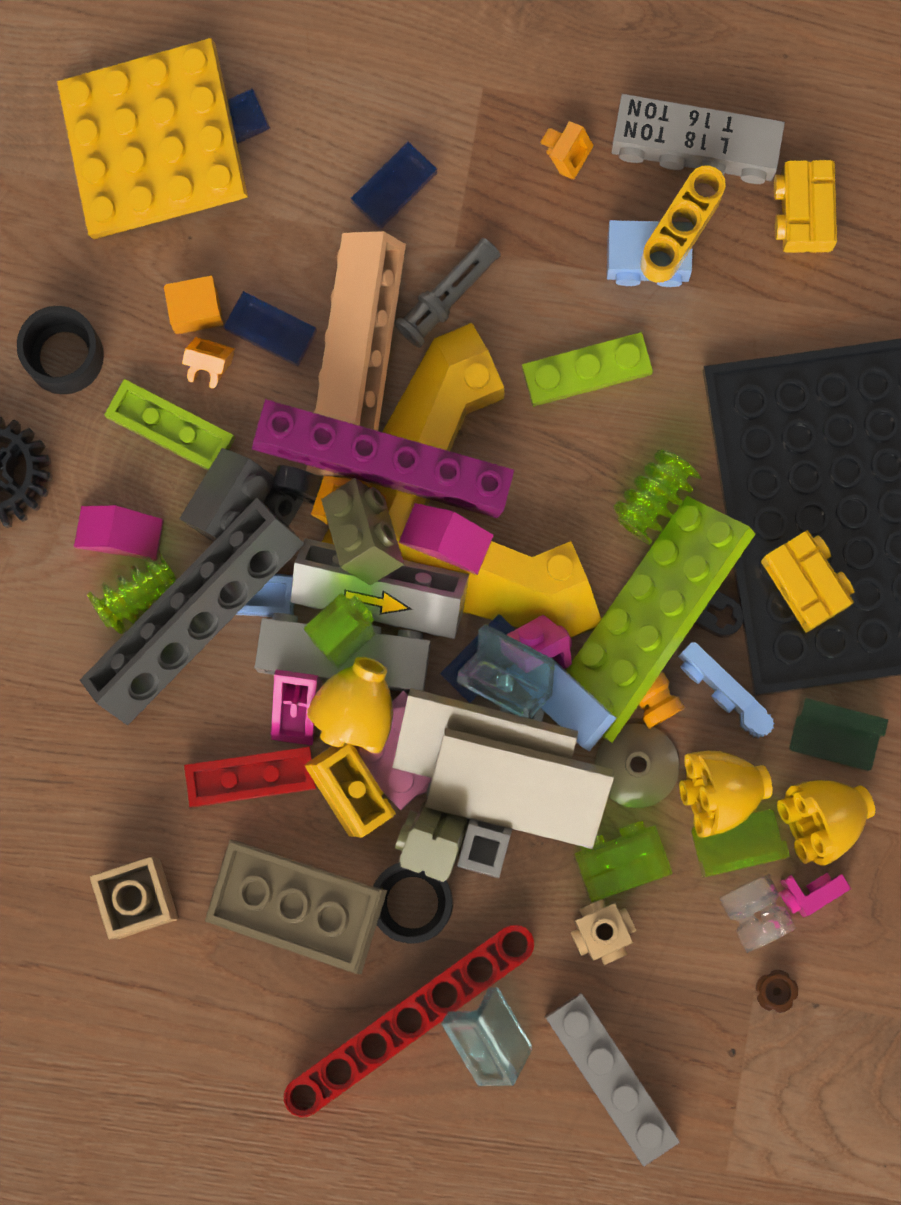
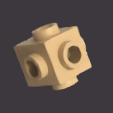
M603 899L579 909L582 918L574 921L577 930L572 931L571 935L581 956L588 953L592 961L601 958L605 965L627 955L624 947L633 943L629 934L636 932V929L626 908L618 910L615 903L606 906ZM602 923L609 924L613 931L610 939L605 941L599 939L596 935V929Z

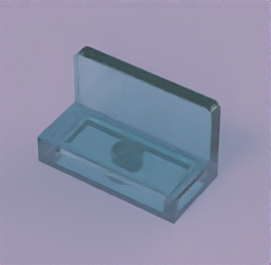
M484 624L478 630V651L458 671V684L518 716L531 719L552 696L555 662L552 658Z
M498 987L489 988L476 1011L448 1012L441 1025L478 1086H514L532 1052V1045Z

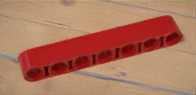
M510 925L503 928L291 1081L283 1094L286 1109L297 1117H308L315 1114L525 962L534 950L532 934L520 925ZM517 931L525 936L527 948L522 955L511 957L504 952L502 941L508 933ZM475 957L487 958L492 964V974L484 982L472 980L467 972L469 962ZM441 982H448L457 990V1000L449 1007L439 1006L433 999L434 987ZM414 1008L420 1012L422 1025L417 1031L406 1032L399 1026L398 1015L401 1010ZM377 1033L385 1038L387 1049L384 1055L371 1057L365 1053L363 1041L368 1034ZM343 1059L349 1063L351 1076L348 1081L338 1083L330 1078L328 1066L332 1060ZM306 1084L314 1090L316 1100L312 1107L302 1108L294 1102L293 1091L296 1086Z

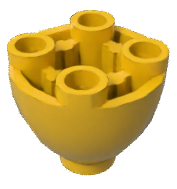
M357 657L352 666L334 674L322 685L307 710L308 718L321 730L320 738L322 741L335 747H342L345 743L360 746L373 753H379L383 750L393 721V703L385 680L387 669L383 664L371 658Z
M701 751L685 755L686 780L679 782V793L685 806L691 805L694 814V827L700 838L723 833L737 827L748 819L762 800L769 799L772 795L771 777L764 765L753 766L736 755L722 751Z
M812 780L792 785L786 791L785 798L777 802L778 813L781 819L786 824H789L795 838V852L804 864L813 861L817 865H827L837 860L858 840L865 827L866 820L875 815L873 798L865 787L858 785L852 788L835 781Z

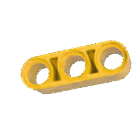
M701 166L690 174L646 242L640 264L643 275L650 281L656 283L665 282L675 275L718 208L726 183L722 172L717 168ZM700 183H706L714 189L715 194L710 197H703L695 191L694 187ZM678 217L687 218L692 222L693 229L685 232L679 231L674 227L672 221ZM662 251L670 257L672 262L666 266H658L651 261L650 255L654 252Z

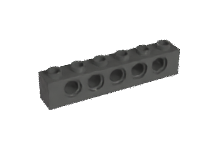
M256 498L80 679V682L99 706L128 726L305 543L280 517Z

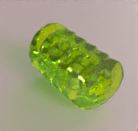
M662 449L657 450L654 455L658 464L650 462L645 465L644 471L647 477L640 475L634 479L637 490L631 488L625 490L623 496L627 503L616 502L613 506L619 523L632 535L648 545H651L652 540L646 530L650 528L661 532L663 529L656 519L657 516L660 515L668 519L673 517L667 504L669 502L679 506L683 504L677 491L681 489L689 493L693 492L694 489L688 482V477L702 479L699 473L687 461L674 453Z
M160 551V563H156L148 556L144 558L145 572H142L134 565L130 566L132 580L128 581L120 574H117L115 576L116 590L106 583L101 584L103 598L99 599L90 591L86 593L94 609L108 629L111 627L119 634H124L126 632L124 619L126 618L134 624L139 619L138 610L145 613L153 605L152 602L157 601L177 580V577Z

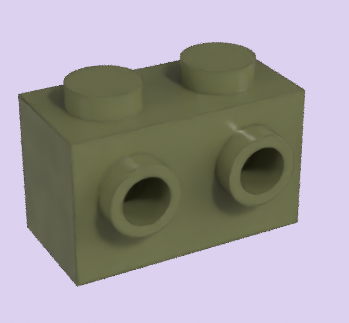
M353 478L321 499L339 565L342 569L371 586L404 565L385 498L375 487L370 488L358 479Z

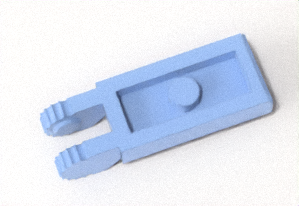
M691 642L678 656L684 662L680 666L684 673L697 684L702 680L715 691L711 695L712 699L728 713L734 709L739 714L740 727L745 732L748 731L749 735H753V738L764 737V735L767 736L768 733H771V730L774 729L773 724H775L771 714H767V710L696 642Z

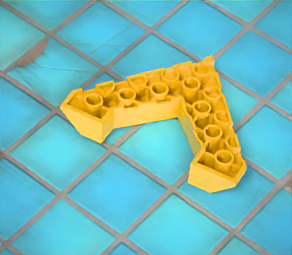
M472 323L433 339L382 431L383 433L451 451L458 431L467 414L504 399L503 383L487 347ZM370 483V486L375 487L386 495L385 501L403 560L469 574L463 613L487 618L515 628H519L537 617L545 615L557 626L564 627L571 638L596 628L601 621L588 578L572 541L534 557L491 541L478 575L399 543L414 504L428 506L430 499ZM328 529L321 542L334 545L330 529Z

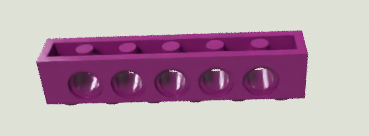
M267 399L264 401L252 450L494 518H498L504 511L514 474V469Z

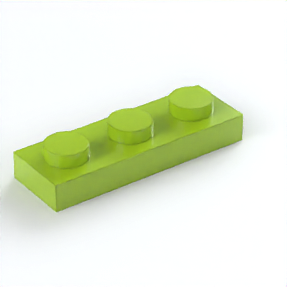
M642 332L522 364V371L533 407L646 377L653 373Z
M126 379L122 381L104 414L107 419L206 470L210 469L222 448L229 450L235 440L233 434Z

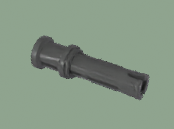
M481 238L479 243L431 292H422L418 296L419 302L403 318L398 317L394 321L398 331L413 345L421 348L425 343L424 337L439 322L445 323L449 318V308L501 256L498 249L487 239ZM474 264L475 267L456 287H453V283ZM445 294V299L441 301L439 298ZM426 314L427 317L417 326L416 322Z

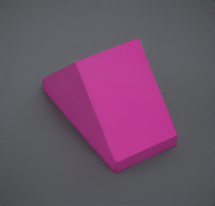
M415 503L399 543L478 575L494 535L454 511Z
M116 505L81 506L74 547L157 561L164 520Z
M275 670L271 740L313 745L316 726L308 718L307 710L312 699L322 686V681L318 675Z

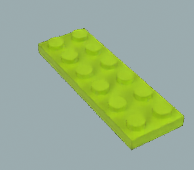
M686 496L572 661V665L567 668L566 671L617 718L603 734L602 737L613 743L751 542L755 533L748 525Z

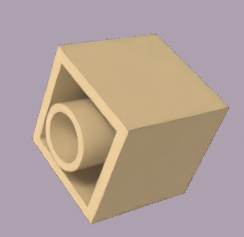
M149 857L90 877L108 939H121L179 919L160 858Z

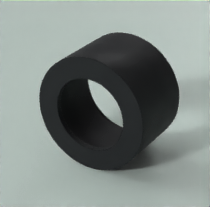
M49 306L36 311L23 323L17 337V354L22 366L40 387L56 394L79 392L88 387L97 378L102 368L104 352L101 340L90 322L80 312L72 308ZM62 332L73 333L81 337L88 347V355L84 363L76 371L66 376L52 377L46 373L40 360V353L44 343L51 336Z
M399 862L382 872L373 885L387 890L377 926L385 935L395 941L410 944L425 942L438 935L450 919L453 897L447 881L442 882L425 876V871L423 870L417 873L401 867ZM409 877L421 878L427 881L434 888L438 898L435 916L429 923L419 928H406L399 925L393 920L387 907V899L392 887L400 880Z

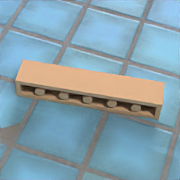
M384 231L342 233L341 245L337 254L338 265L335 284L331 293L329 324L325 333L322 369L319 373L317 403L314 410L316 414L376 431L379 429L406 247L405 243ZM309 465L306 468V471L321 478L325 475L353 479L352 477Z

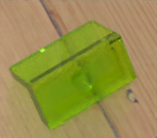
M771 809L752 813L748 819L737 827L716 835L700 838L696 833L695 827L691 829L702 878L790 857L786 840L781 841L775 814Z

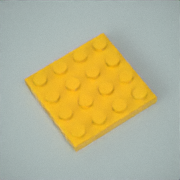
M211 38L57 81L88 236L92 239L248 198L216 44Z

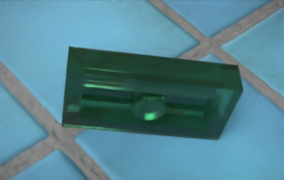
M804 698L799 704L789 750L869 771L873 767L879 739L885 736L889 719Z

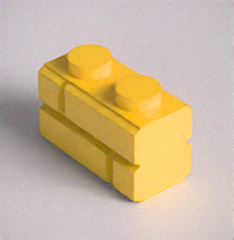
M805 160L785 162L781 175H775L774 199L782 200V215H776L775 217L776 240H783V252L833 251L837 243L835 161L813 160L808 162Z
M808 530L773 550L761 560L764 568L806 633L854 603L850 597L854 593V589L849 579L842 571L837 574L834 572L827 561L831 557V553L826 543L819 535L813 538Z
M345 743L342 747L331 746L304 765L349 837L356 836L362 838L396 814L387 798H382V790L354 745Z

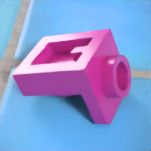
M827 872L806 885L810 893L805 896L795 879L790 875L780 881L784 890L780 891L779 894L792 914L799 911L802 917H807L849 891L851 887L842 874L831 879Z

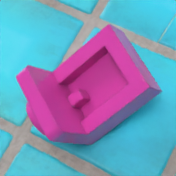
M545 615L537 617L502 637L504 650L528 670L551 658L564 669L572 665L570 652L572 640L569 633L564 627L557 626Z

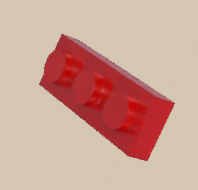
M311 747L184 765L189 807L194 808L317 790L316 783L304 766L313 759Z

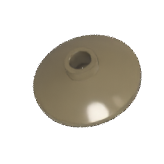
M646 724L624 725L613 743L606 739L603 740L595 759V765L614 769V779L608 797L616 803L630 808H645L662 801L674 788L679 775V757L674 744L662 731L655 727L648 729ZM632 758H643L646 762V769L641 773L634 772L630 767Z

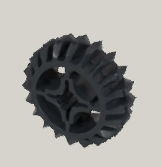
M0 417V442L10 444L7 448L2 447L0 449V470L3 472L2 476L9 482L5 484L0 480V491H6L12 495L10 499L0 503V520L4 527L10 528L12 527L11 515L15 514L22 522L28 519L27 514L23 511L26 506H29L34 511H38L40 505L33 499L37 494L41 497L48 496L49 491L39 484L40 482L51 481L52 474L40 469L51 464V459L48 455H39L43 452L45 445L41 440L33 441L35 433L30 428L21 431V424L17 420H12L6 427L5 420ZM23 453L26 459L27 471L24 483L20 486L14 479V470L20 463L17 459Z

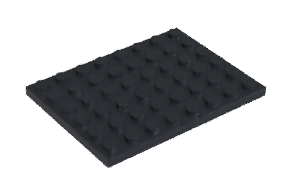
M901 338L704 366L703 377L725 515L748 525L755 533V536L733 566L739 604L743 614L742 624L754 696L901 676ZM808 530L813 538L819 535L826 543L831 553V557L827 561L834 572L837 574L842 571L849 579L854 589V593L850 595L854 603L806 633L764 568L761 560L773 550Z

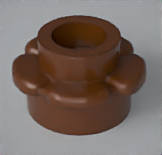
M773 970L769 975H762L757 981L756 991L759 993L757 1000L761 1007L767 1011L773 1009L778 1013L786 1012L793 1006L794 999L798 997L797 983L791 980L789 974L785 971ZM775 987H778L781 990V993L778 996H775L773 994V989Z

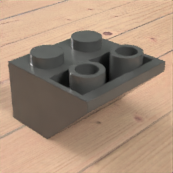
M222 448L179 519L214 542L256 498L263 502L288 526L303 501L273 488L275 476L250 458Z

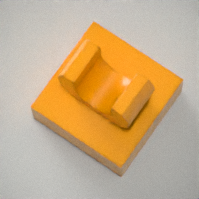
M571 121L568 122L563 133L548 128L541 140L542 145L549 147L546 152L560 175L573 180L594 146L584 127Z
M195 337L185 348L182 364L191 366L187 373L188 381L193 383L198 377L199 370L202 369L210 374L209 388L214 389L220 382L222 374L232 364L235 348Z

